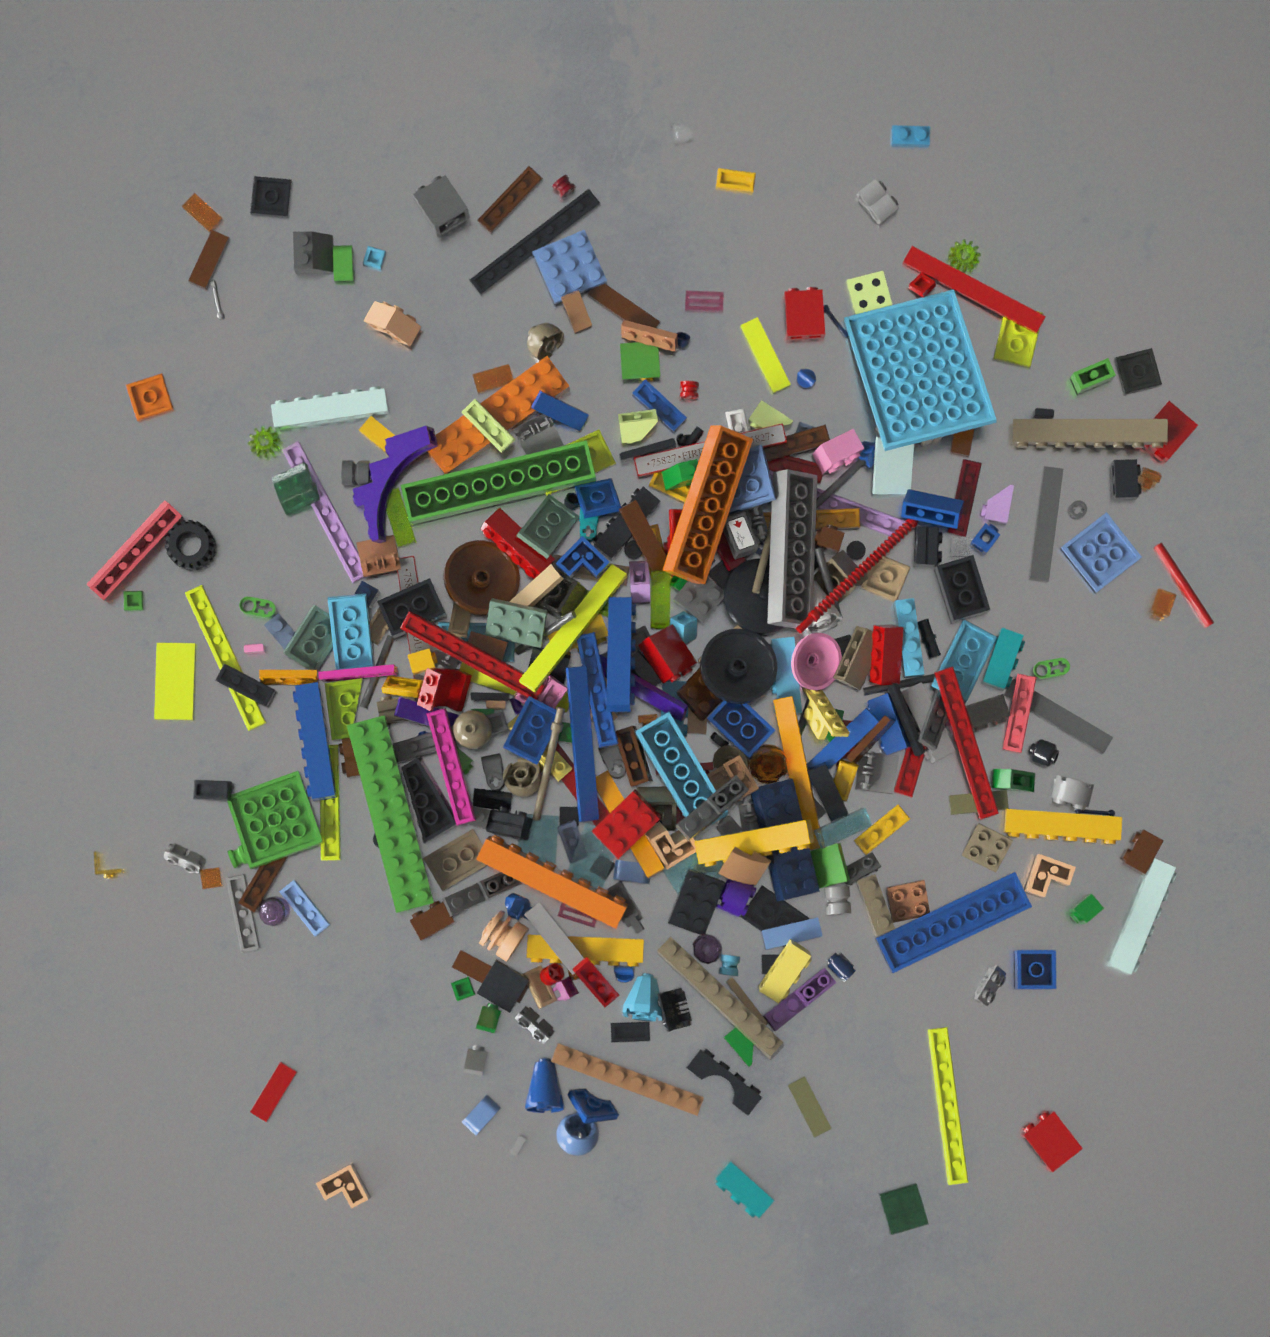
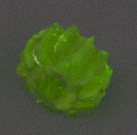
M965 239L962 240L961 244L956 241L955 247H950L949 250L951 254L948 255V258L954 259L950 265L954 266L957 264V270L963 267V272H967V266L973 270L974 264H979L977 258L981 256V253L976 252L979 247L974 246L972 248L973 241H970L968 245ZM964 252L967 253L965 259L961 258Z
M263 425L260 432L257 428L254 429L256 435H249L253 440L249 441L248 445L253 446L250 449L252 453L257 451V457H260L263 453L264 458H268V452L274 456L273 449H280L276 444L280 443L281 439L276 438L278 436L277 431L272 433V427H269L266 431ZM264 438H267V441L269 443L267 445L264 444L265 446H262V443L260 441L262 439L265 440Z

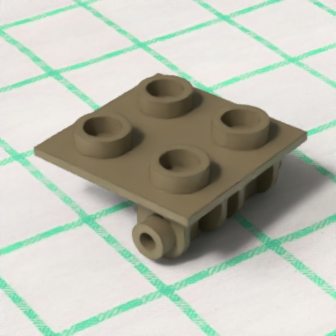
M978 823L962 856L997 872L1013 840Z

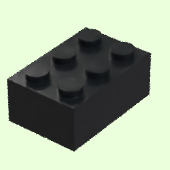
M974 555L936 566V575L951 623L988 613L991 610Z
M430 578L377 601L394 639L408 633L400 629L409 611L430 622L446 616Z

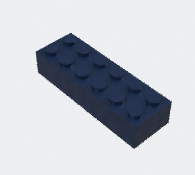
M793 778L758 786L759 789L751 794L759 828L803 821ZM794 846L790 847L791 851L779 853L778 849L773 850L772 855L766 856L767 859L771 860L769 870L777 901L820 892L810 848L798 850V847Z

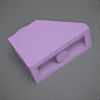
M1009 485L990 498L986 505H982L981 516H984L983 521L1001 525L1007 524L1014 485Z
M629 561L630 589L633 603L650 602L649 565L647 561Z

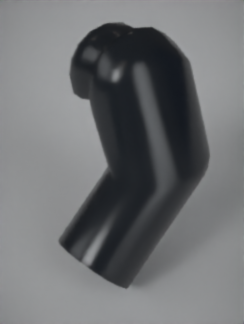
M696 426L691 434H678L676 441L680 446L696 444L704 431Z

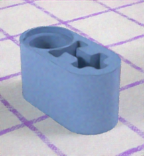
M622 860L615 861L614 880L642 884L650 883V878H647L639 863Z
M486 1095L462 1123L477 1135L501 1108Z

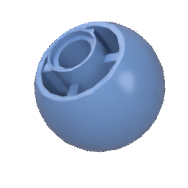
M573 1113L561 1120L557 1127L556 1137L563 1151L570 1155L582 1156L594 1149L598 1142L599 1131L595 1122L584 1124L579 1114Z

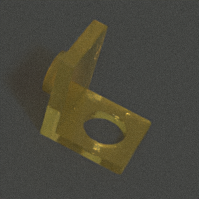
M94 851L95 875H103V878H115V874L124 873V869L101 870L100 853Z

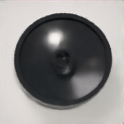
M760 558L751 559L737 566L729 574L724 586L725 606L732 620L742 629L759 635L772 634L784 627L767 624L770 560L767 562L760 593L757 594L753 593L752 589Z
M729 629L715 635L706 645L700 661L701 675L707 688L721 700L733 704H748L762 698L771 689L778 669L776 655L770 644L759 634L746 629Z

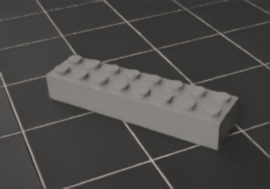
M786 469L773 473V488L776 500L772 501L767 624L796 629L808 617V613L813 610L817 475Z

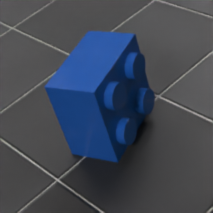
M1014 950L1015 989H1057L1056 950Z

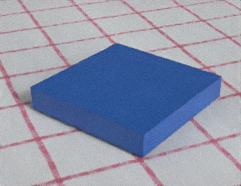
M612 478L575 486V492L584 519L618 512V509L621 508Z

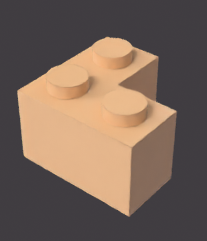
M374 301L364 319V322L374 329L387 333L399 343L408 346L412 345L421 329V326L416 323V318L409 314H403L404 310L396 305L392 306L384 301L383 303Z
M661 822L656 823L645 833L659 860L667 870L696 852L694 838L688 841L679 830L669 835Z
M1038 854L1036 855L1024 891L1044 898L1050 881L1069 886L1076 867Z
M353 1164L316 1183L324 1200L343 1192L351 1209L370 1199Z

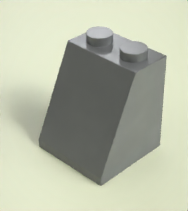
M446 175L443 177L437 176L431 181V184L426 187L423 185L417 188L413 194L416 203L437 237L470 218L467 206Z

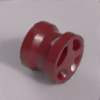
M567 175L560 177L552 185L554 190H558L561 198H565L576 188L575 184L569 181Z

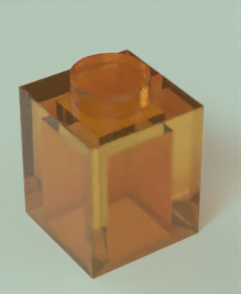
M1158 588L1155 591L1148 612L1153 613L1152 616L1157 619L1163 620V618H1168L1177 594Z

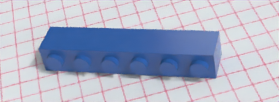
M609 597L606 700L608 712H631V705H635V694L631 693V687H635V675H632V669H635L636 663L635 657H632V651H636V640H632V635L636 633V622H633V616H636L637 609L636 604H633L632 597Z
M315 682L295 686L296 691H293L294 703H298L299 709L295 710L297 722L300 721L301 729H298L299 739L303 740L304 743L301 753L302 758L306 759L307 766L304 767L305 778H309L310 785H307L308 797H312L313 801L337 798L320 684Z

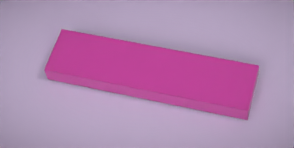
M391 664L321 671L318 674L320 680L330 682L397 675L398 667Z

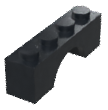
M700 1049L686 1068L701 1080L712 1075L727 1079L734 1092L732 1104L746 1115H749L762 1097L759 1095L761 1091L753 1085L748 1087L744 1083L746 1079L738 1073L733 1075L729 1072L730 1067L723 1061H720V1063L716 1062L713 1059L715 1055L709 1050L705 1049L702 1051Z

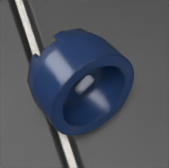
M677 332L678 346H681L683 349L688 346L690 336L684 332Z

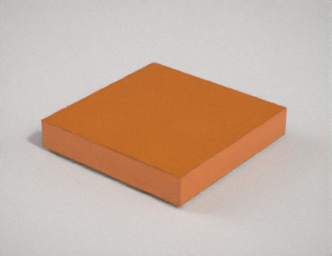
M162 373L126 385L138 422L174 410Z

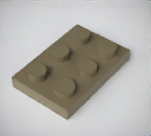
M474 829L423 858L442 892L487 866L476 860L483 845Z

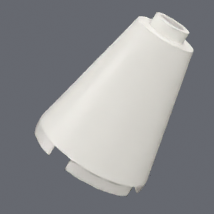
M814 581L813 610H815V606L822 603L823 599L826 600L825 597L827 596L817 581ZM831 605V608L824 612V615L820 616L817 622L812 623V627L806 628L807 634H812V631L816 630L818 633L830 630L838 625L837 620L842 621V616L836 607Z

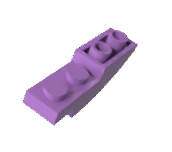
M824 967L763 1016L774 1031H777L836 984V981Z

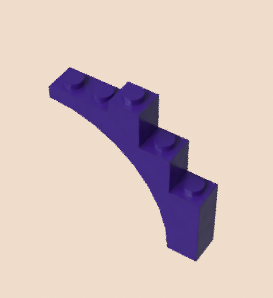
M423 426L385 439V451L389 457L370 463L369 476L373 482L353 489L354 504L358 508L365 509L364 518L369 526L368 535L373 542L383 543L387 541L385 511L393 486L403 470L423 453L438 447L435 431L432 427Z

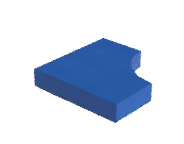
M587 1089L570 1090L567 1095L584 1124L616 1120L619 1116L611 1101L596 1098Z

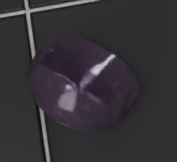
M278 896L269 897L261 902L258 910L259 917L264 924L277 926L288 919L290 913L289 904L284 898Z
M700 935L692 944L694 956L702 963L710 964L716 962L722 955L721 941L714 935Z

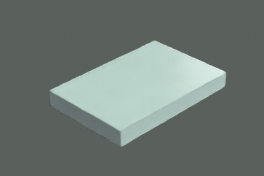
M876 437L872 489L874 495L906 494L907 490L911 489L914 444L884 451L881 438Z

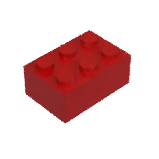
M634 789L591 832L619 859L662 816Z

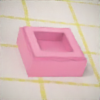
M248 644L244 646V653H265V646L263 644Z

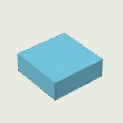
M368 246L363 265L381 270L387 252Z

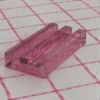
M686 291L685 311L723 312L724 292ZM689 296L720 297V299L689 298ZM689 303L719 304V307L689 306Z
M561 903L558 917L595 927L597 919L581 911L565 907V903ZM563 910L593 919L592 923L562 914Z

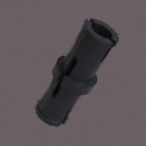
M929 618L919 621L918 626L922 635L921 640L922 643H925L929 659L941 655L936 642L937 637L936 634H933Z

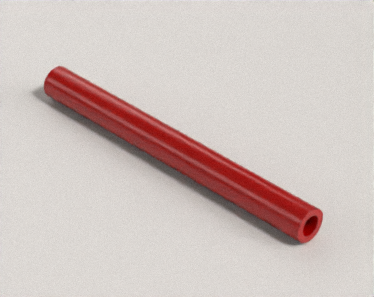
M1163 543L1155 546L1154 549L1205 627L1207 628L1213 624L1214 621Z

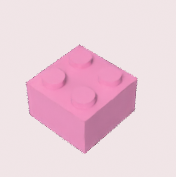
M853 428L821 444L812 456L822 474L827 472L832 474L838 471L842 465L848 466L854 463L855 459L861 456L860 453L864 447Z

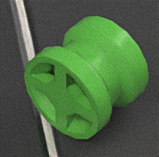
M242 845L238 846L236 850L227 851L234 868H238L242 863H248Z

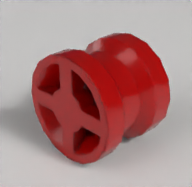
M681 381L680 387L682 392L680 393V398L698 399L697 388L699 387V382Z
M557 963L550 964L540 971V979L547 986L554 985L564 978V970Z

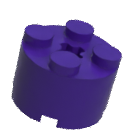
M727 879L719 897L722 900L721 904L717 903L716 908L736 917L744 916L749 905H746L749 897L753 898L757 888L754 885Z

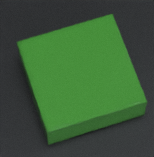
M123 591L124 611L144 610V591Z

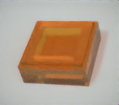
M220 867L200 870L202 889L222 887Z

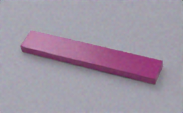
M444 708L427 713L456 825L476 821L447 710Z

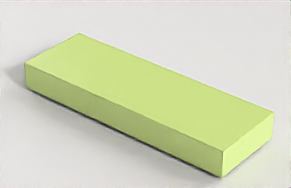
M476 399L462 411V414L501 453L515 441V438Z

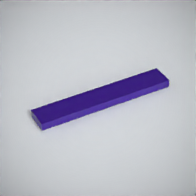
M600 655L604 677L607 678V658ZM635 675V687H631V693H634L637 697L665 713L670 712L671 716L680 722L685 719L687 704Z

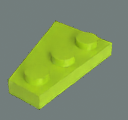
M363 678L324 683L332 741L350 738L347 725L355 723Z

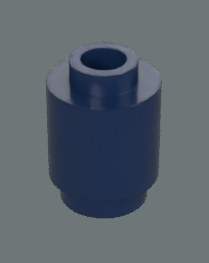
M835 952L828 959L829 964L827 966L839 979L842 978L846 981L856 971L853 968L854 965L842 953L837 954Z

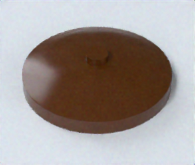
M475 540L460 545L452 552L444 567L443 580L448 595L460 608L473 614L488 615L491 598L509 602L516 596L520 585V573L517 564L511 560L508 554L501 551L497 544L490 541Z

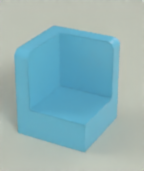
M685 611L670 618V625L673 624L685 644L696 639L697 618Z

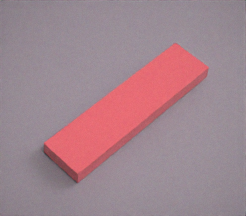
M1017 673L1003 749L1022 753L1037 677Z

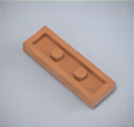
M623 320L621 324L622 338L674 352L678 347L676 333Z

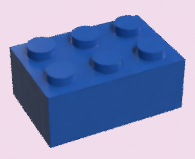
M723 701L707 718V721L733 746L739 748L747 756L748 760L775 732V729L748 704H733Z

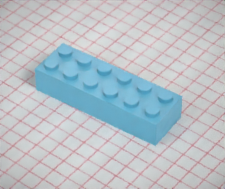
M670 712L636 731V736L684 817L688 816L716 792ZM728 810L725 813H723L718 819H716L713 823L727 816Z

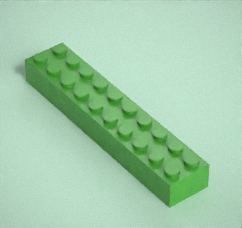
M586 440L402 484L401 490L409 523L414 525L597 480Z
M383 715L349 724L347 729L396 913L434 903V898L386 716Z

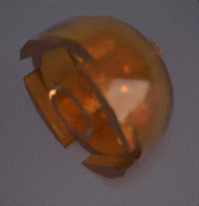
M762 745L750 757L751 774L759 782L775 783L779 781L780 777L787 774V757L783 750L775 745Z

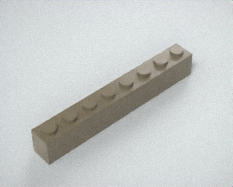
M1013 419V445H1017L1018 448H1028V445H1036L1037 448H1047L1048 445H1055L1056 448H1066L1067 445H1075V448H1086V445H1094V448H1105V445H1113L1114 448H1124L1125 445H1132L1133 448H1144V445H1152V448H1163V445H1167L1168 419Z
M672 937L657 950L661 958L770 1060L784 1047L782 1040Z

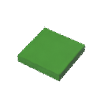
M640 342L620 343L622 379L660 377L658 347Z
M841 843L810 851L819 889L850 881Z

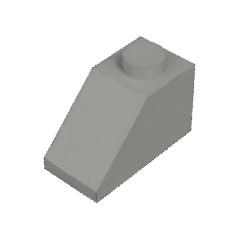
M473 1046V1049H468L463 1072L484 1075L488 1052L484 1051V1047Z

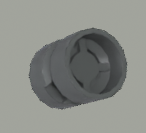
M342 460V485H353L355 481L358 485L369 484L370 461L361 460L355 464L353 460Z

